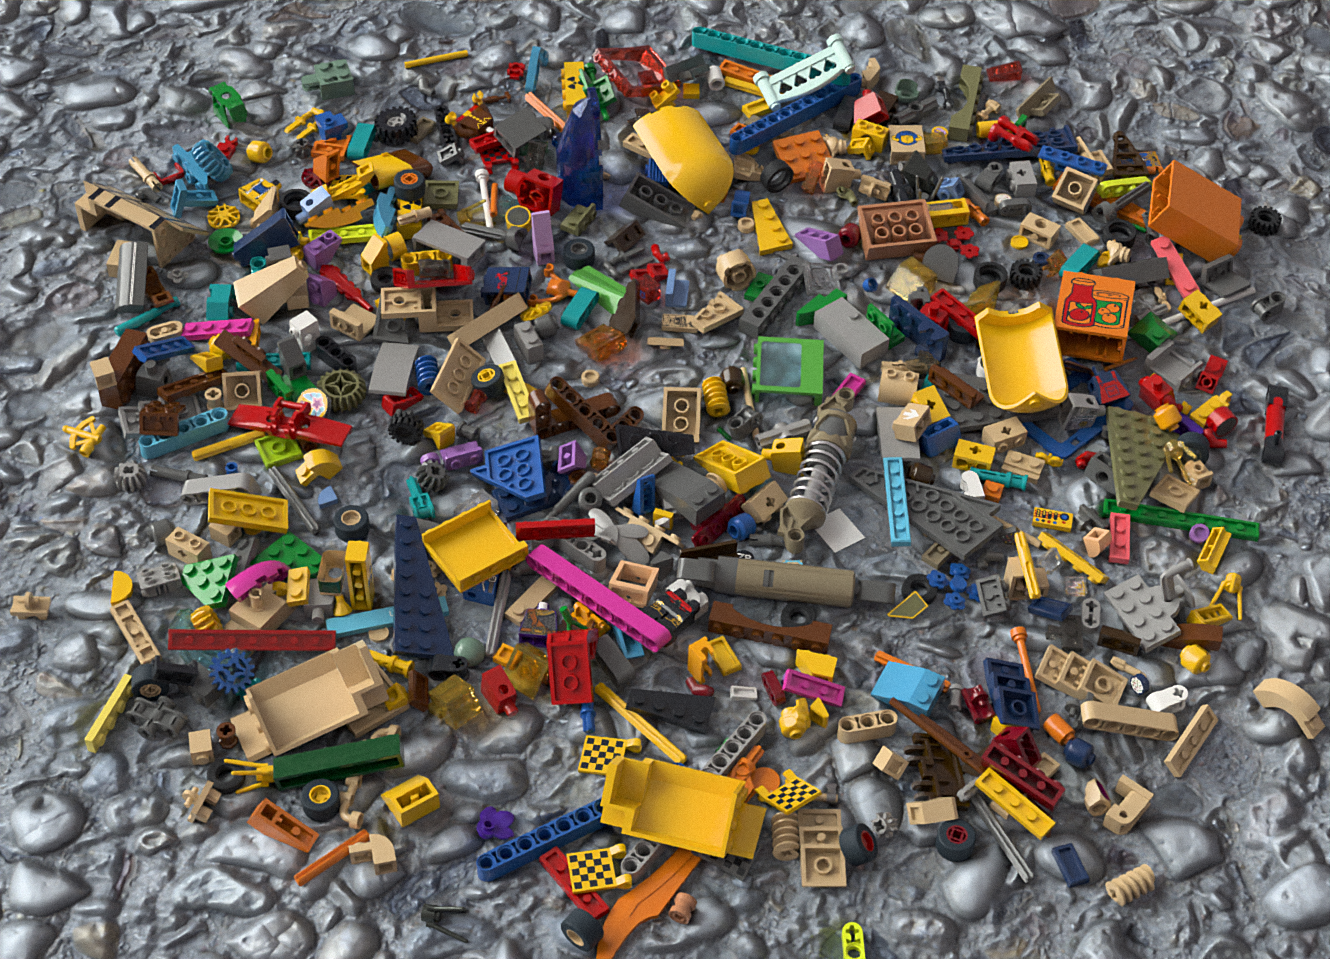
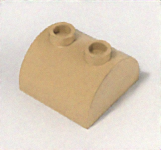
M883 368L877 402L907 406L908 403H911L914 392L917 391L919 373L896 370L894 368Z

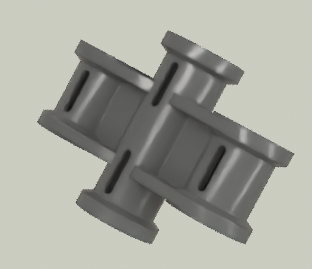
M165 696L159 697L158 704L137 697L131 710L125 713V718L129 722L140 726L138 733L147 740H154L156 732L169 738L177 739L180 736L179 732L182 727L189 722L186 715L174 710L176 707L175 703Z

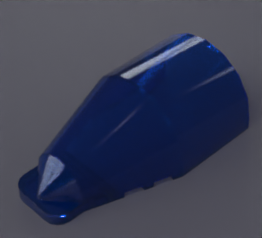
M587 87V97L578 100L573 105L557 142L556 165L557 177L564 180L561 196L564 202L571 207L580 204L587 208L591 203L596 204V210H603V165H599V156H602V149L598 150V140H601L600 105L595 87Z

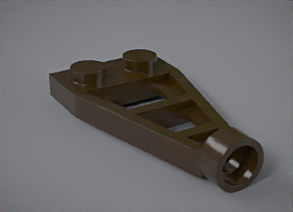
M1115 132L1112 136L1114 141L1112 158L1114 180L1142 176L1148 178L1149 173L1146 163L1125 132ZM1119 149H1128L1129 152H1119ZM1120 159H1132L1134 163L1120 164Z

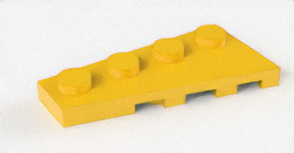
M768 198L751 202L760 256L771 254L775 251L792 249L793 243Z

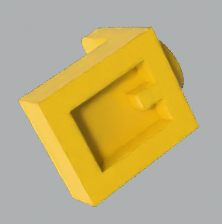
M870 137L855 138L851 140L846 150L848 154L863 153L865 159L870 160L875 152V146L872 144Z

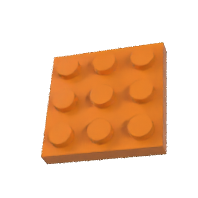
M819 130L773 140L771 144L778 160L785 161L794 172L790 184L820 177L825 159L827 157L832 158Z

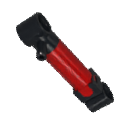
M1268 385L1264 414L1266 415L1265 436L1261 463L1276 466L1282 465L1288 387Z

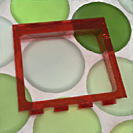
M650 45L628 48H596L592 55L594 62L598 63L602 72L608 75L609 80L617 86V90L621 91L626 98L650 97L649 94L655 90L659 94L663 91L661 84L666 80L663 67L667 65ZM611 60L637 61L656 84L631 85ZM677 80L674 81V83L677 85V87H679L681 81Z

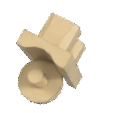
M863 174L858 192L867 194L870 198L875 197L887 201L892 184Z
M26 592L25 596H14L10 614L11 616H17L18 619L36 616L39 620H46L52 601L51 597L33 596L32 592Z
M208 780L200 795L197 794L199 791L197 787L183 792L184 806L190 808L191 804H194L187 821L193 823L197 819L207 823L213 810L203 806L204 801L216 806L221 796L220 792L212 788L213 782Z

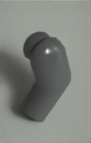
M786 394L785 399L802 407L811 404L814 401V396Z

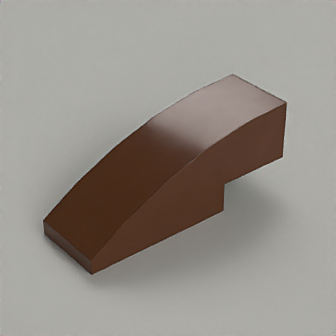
M1198 623L1177 624L1181 630V635L1160 645L1183 650L1188 645L1197 644L1203 649L1219 652L1222 644L1223 626Z

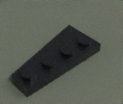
M615 424L619 457L645 437L654 439L659 449L671 457L696 453L693 434Z
M632 688L625 709L705 735L716 697Z

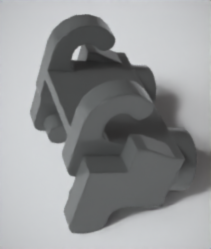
M919 286L917 290L908 294L909 304L919 311L926 303H930L927 288Z

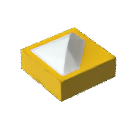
M655 508L653 512V525H658L668 530L672 529L674 513Z

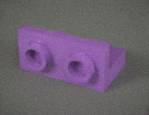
M476 440L440 450L445 468L449 471L483 462V450L478 446Z

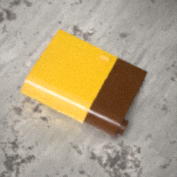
M406 149L389 153L385 152L381 153V155L352 161V165L357 168L370 161L373 162L375 174L370 181L375 190L394 186V177L402 170L415 169L420 171L424 177L431 176L433 172V166L429 161Z

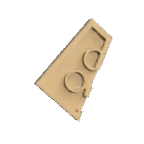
M719 291L717 297L711 299L709 305L706 308H702L692 318L691 325L704 334L743 315L744 308Z

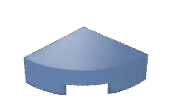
M331 485L323 489L319 494V509L338 503Z

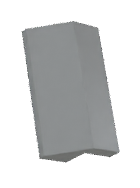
M645 437L597 474L596 480L590 487L598 489L603 496V501L614 507L635 491L638 478L651 474L655 475L672 462L673 459L669 454L659 449L654 439Z

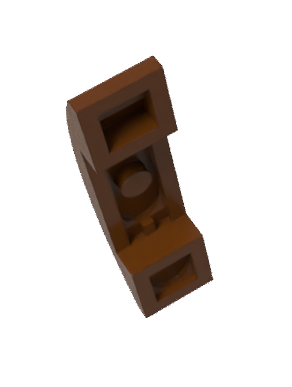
M152 265L148 266L145 294L155 308L173 303V297L163 287Z

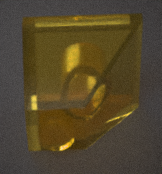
M528 642L517 643L504 669L514 689L534 700L549 669L548 657L543 651Z

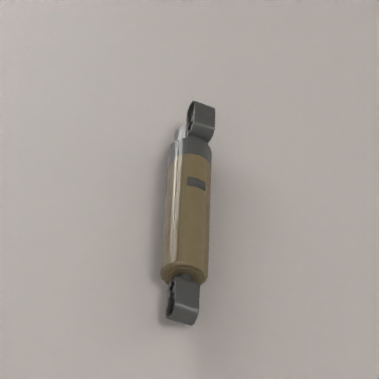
M719 556L718 559L701 557L698 559L679 558L676 576L677 579L696 581L695 587L715 589V593L845 608L852 606L854 596H857L856 600L894 604L896 591L895 583L858 580V584H855L856 573L854 570Z

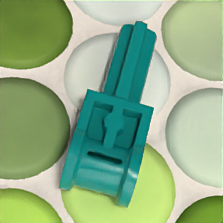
M410 476L406 483L411 494L409 503L414 517L419 519L436 518L434 506L428 492L422 493L420 485L417 483V478Z

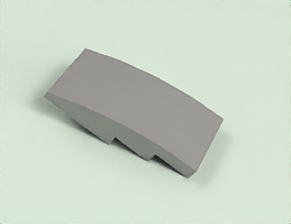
M383 342L375 362L368 392L406 396L412 382V373L415 369L414 364L419 353V345Z
M196 395L184 396L172 401L180 402V405H186V410L179 415V422L201 414ZM158 396V401H161L162 404L170 403ZM139 401L138 406L119 407L118 415L125 439L143 436V434H139V412L151 401Z
M876 407L878 445L882 461L883 458L902 457L903 461H920L919 440L911 442L895 439V433L892 429L894 420L898 418L905 407Z

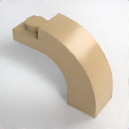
M1269 678L1264 679L1253 690L1263 708L1278 707L1290 713L1308 739H1314L1325 727L1317 713L1321 708L1307 692L1297 685L1283 679Z

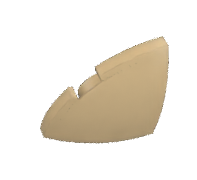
M746 153L735 155L733 177L747 181H760V175L764 167L761 165L758 168L759 165L755 162V159Z

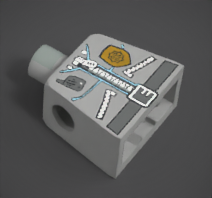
M1068 393L1057 418L1063 431L1087 428L1093 425L1097 416H1104L1106 409L1104 405H1098L1093 395Z

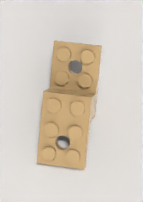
M402 287L381 288V318L418 317L420 333L456 331L474 320L473 299L437 301L436 287L412 289Z

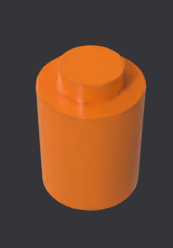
M1058 713L1050 716L1043 724V729L1060 746L1066 745L1069 740L1073 741L1075 739L1076 731Z

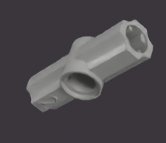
M803 419L788 425L785 422H780L772 430L755 435L756 446L758 450L768 449L773 446L775 439L808 436L810 430H812L809 419Z

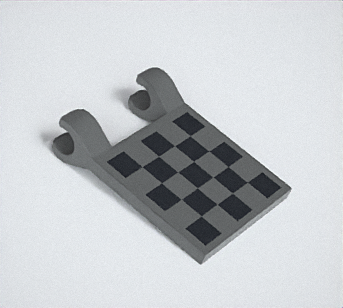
M757 842L753 860L728 853L724 858L691 851V853L701 859H705L743 882L763 845Z

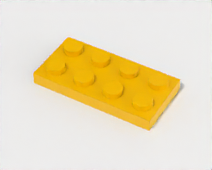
M210 488L208 522L287 534L288 500Z

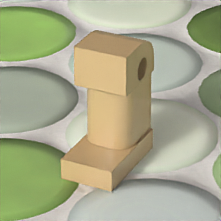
M1123 774L1118 780L1115 792L1125 799L1119 806L1115 803L1106 813L1102 824L1118 835L1127 834L1150 807L1151 803L1149 801L1154 796L1153 793Z

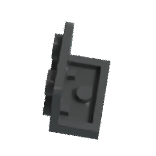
M1230 254L1202 266L1201 284L1223 298H1228L1251 286V282L1233 272L1234 256Z

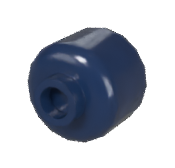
M1075 738L1073 741L1069 740L1063 751L1066 762L1080 769H1084L1088 765L1092 766L1097 756L1094 754V746L1080 738Z

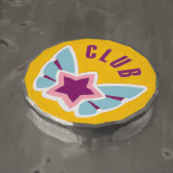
M306 389L297 398L296 403H311L309 415L327 418L328 412L331 411V399L321 389Z

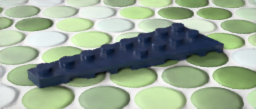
M1064 125L1062 129L1055 130L1052 127L1047 132L1034 131L1033 134L1040 141L1037 145H1032L1033 149L1030 152L1016 149L1011 142L1001 138V141L996 142L986 140V144L981 145L971 143L966 148L964 146H956L942 149V158L944 163L953 164L960 161L1004 160L1006 158H1022L1025 156L1038 157L1043 145L1069 153L1078 152V145L1069 125Z

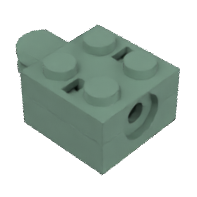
M346 59L314 65L315 74L306 75L301 78L302 89L306 92L319 90L322 100L355 95L353 78Z

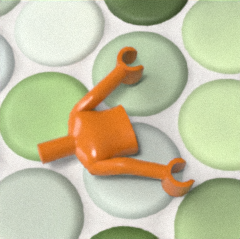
M548 263L546 269H544V275L552 278L548 283L546 294L554 297L538 299L537 295L531 294L528 306L534 308L537 303L541 304L545 301L550 303L559 302L567 296L574 297L578 291L571 289L569 281L558 277L554 273V265Z

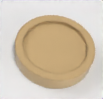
M387 627L369 630V638L376 643L384 642L389 637V630Z

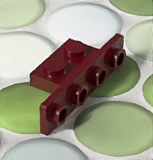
M737 494L729 503H724V507L697 526L690 523L692 530L697 531L691 537L694 547L713 543L728 528V522L731 518L745 513L741 508L746 502L743 494Z

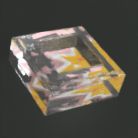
M1065 576L1066 596H1087L1085 577Z

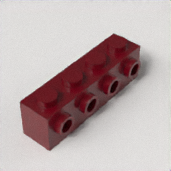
M992 741L981 757L982 766L987 769L990 767L1009 784L1052 813L1065 796L1066 789L1059 781L1050 779L1042 770L1032 767L1024 758L1014 755L1001 743L997 744Z

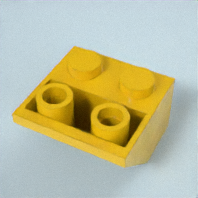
M416 775L381 794L382 799L402 828L440 808L439 793L429 779L421 775Z

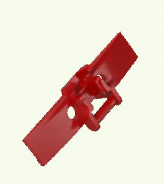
M278 397L272 407L239 404L227 423L230 426L266 432L269 436L290 440L297 438L342 447L348 435H351L353 430L351 425L309 415L311 412L310 402H305L304 404L286 401L284 397ZM288 408L298 411H294L291 417H287L282 409ZM307 424L308 428H301L303 425Z

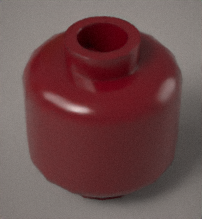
M855 223L845 224L838 232L841 245L845 248H853L861 241L860 227Z

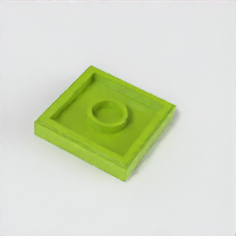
M267 435L254 440V445L267 470L273 466L279 467L303 458V453L295 439L290 440Z

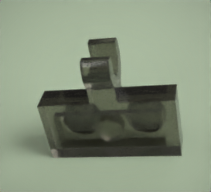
M1068 615L1063 622L1059 621L1060 627L1048 625V632H1045L1046 640L1052 641L1061 638L1062 651L1082 653L1081 616Z

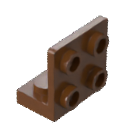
M151 401L139 412V434L178 436L179 415L186 410V405H180V402L162 404L161 401Z

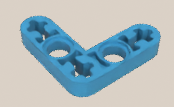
M532 47L525 93L532 92L535 94L540 65L547 66L549 52L542 47Z

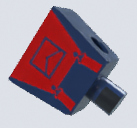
M1102 364L1092 367L1095 376L1087 382L1089 394L1096 398L1098 405L1107 407L1125 401L1131 395L1130 390L1116 370L1105 372Z

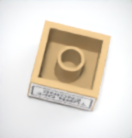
M1066 167L1052 195V200L1058 205L1085 215L1096 193L1099 181L1092 176Z

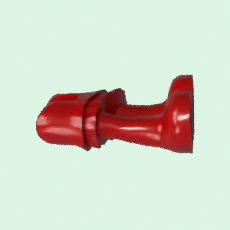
M1005 115L999 117L998 122L992 125L988 134V140L991 142H996L1001 137L1011 142L1016 149L1030 152L1033 149L1032 145L1035 146L1040 141L1035 134L1021 125L1019 127L1016 126Z

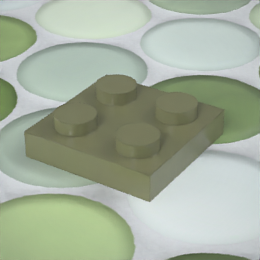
M425 180L426 191L423 196V208L429 206L431 209H458L459 181Z

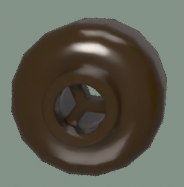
M728 366L720 373V378L726 386L727 393L737 394L745 387L744 375L740 368Z
M920 462L910 465L906 473L907 479L933 485L936 477L931 466Z

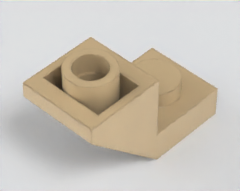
M869 58L866 70L862 71L861 88L863 87L864 90H872L879 81L880 66L876 58Z
M939 797L929 801L906 803L910 825L958 819L955 797Z

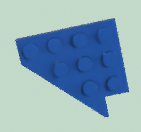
M538 435L485 450V465L470 469L474 477L527 502L547 497L541 439Z

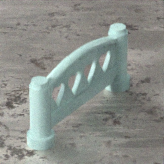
M834 34L827 39L828 48L771 77L766 71H760L754 75L753 81L760 88L772 111L779 110L783 102L804 97L821 89L843 72L851 74L855 71V64L844 46V39L841 34ZM826 61L837 65L836 68L830 69L828 72L824 71ZM812 68L822 72L820 76L809 79ZM796 76L807 80L806 83L798 87L794 86ZM782 83L792 87L790 91L780 94Z

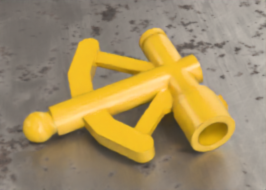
M94 416L82 421L76 428L68 425L62 428L63 432L71 434L69 438L70 449L75 450L76 446L83 445L79 453L86 458L94 451V446L102 441V434L107 429L106 426L100 424L95 431L94 422L96 419ZM90 425L92 433L84 431L83 429ZM78 437H81V438H84V439H85V440L76 442V440H77Z

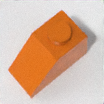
M335 149L313 159V173L325 183L339 177L340 149Z

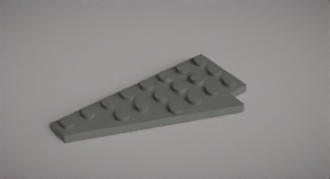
M953 373L984 395V399L972 409H968L949 394L937 388L950 414V418L959 423L960 433L980 430L985 426L1017 416L1021 423L1057 418L1065 402L1063 401L1055 407L1040 412H1010L993 404L989 397L986 378ZM1068 390V393H1077V394H1087V395H1090L1089 393H1083V392H1077V391H1070V390Z
M862 466L849 476L850 483L887 508L884 472ZM905 478L909 523L961 560L967 559L1003 530V524L992 517L1000 511L1001 505L999 503Z

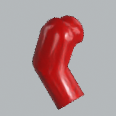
M658 244L651 246L652 255L660 263L666 264V262L670 261L668 253L662 254Z
M1209 428L1203 430V435L1208 439L1210 448H1227V439H1217Z
M1085 451L1075 460L1077 468L1084 469L1096 452Z

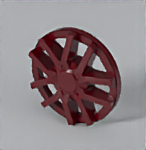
M313 167L305 168L301 175L302 183L311 189L323 185L322 183L330 187L333 182L331 180L325 183L313 173Z

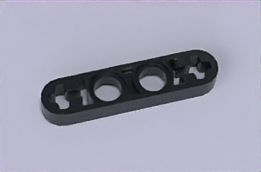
M438 105L434 108V116L442 147H447L449 145L448 142H451V144L455 143L458 147L456 133L452 128L453 125L441 124L445 122V117L450 113L449 108L446 105Z

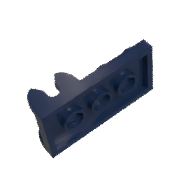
M897 294L891 297L888 318L894 322V327L903 333L905 337L917 344L914 351L915 356L929 353L930 356H928L927 362L939 363L944 360L949 332Z
M558 460L554 461L550 471L546 472L544 468L547 497L527 502L499 488L492 490V497L506 522L554 507L574 486L570 484L567 474H559Z

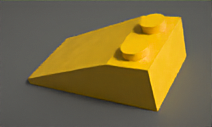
M724 440L693 456V459L709 473H715L720 476L726 483L727 488L738 494L747 493L749 489L763 484L765 480L771 477L764 456Z

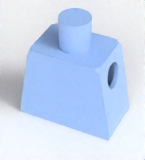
M322 185L300 201L299 204L303 212L296 215L295 219L301 225L308 221V218L316 214L318 217L323 215L322 211L331 206L335 209L330 194Z

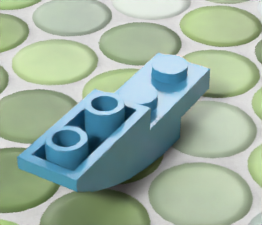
M179 144L172 146L173 160L183 167L188 183L193 184L197 190H210L207 173L195 162L191 151L186 152Z
M392 186L389 187L387 195L380 192L373 210L374 227L380 237L391 233L397 216H394L396 209L393 208L397 196L394 195L395 189Z

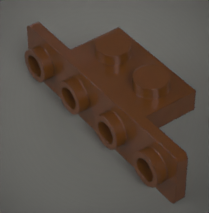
M223 330L214 341L215 346L248 370H262V380L266 383V371L273 369L276 374H283L282 370L268 361L267 353L260 347H253L251 345L252 342L245 336L241 338L238 335H232L227 330Z

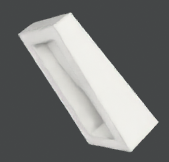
M731 686L730 701L757 700L756 687Z

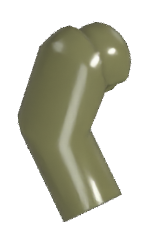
M843 186L837 188L836 192L840 198L848 200L853 207L858 205L859 202L853 190Z

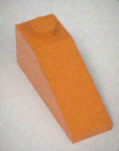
M267 798L256 807L247 821L249 825L262 834L306 853L310 851L319 836L317 832Z

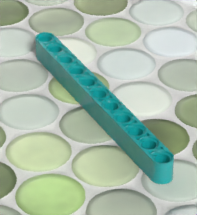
M699 26L692 29L693 47L780 70H785L812 56ZM826 61L824 71L828 72L830 69L836 68L837 65ZM812 68L810 78L820 76L822 72ZM843 72L830 83L841 86L849 85L851 74Z

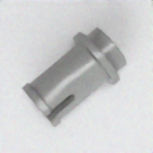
M952 684L948 689L950 694L948 709L951 711L961 710V690L963 686L960 684Z

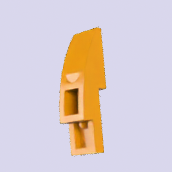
M361 198L356 201L357 205L353 207L348 205L342 208V213L339 208L333 209L331 206L322 211L323 215L318 217L316 214L308 218L309 222L304 225L306 228L312 229L348 225L363 219L360 212L374 205L372 198Z

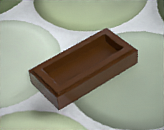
M412 669L408 672V704L424 713L429 709L428 678Z

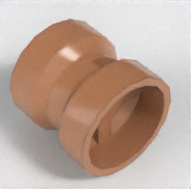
M681 892L676 895L675 905L670 908L668 915L675 922L687 924L691 918V911L696 908L697 901L693 896Z

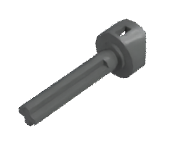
M1145 181L1111 204L1107 201L1101 202L1092 210L1094 220L1106 224L1111 220L1117 219L1116 212L1150 191L1152 186L1148 181Z
M467 222L462 224V230L465 233L506 241V247L516 251H521V244L528 234L526 228L511 226L508 231Z

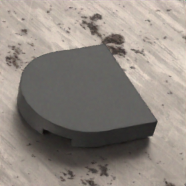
M938 244L932 246L924 255L919 275L954 283L959 266L957 253L948 245Z

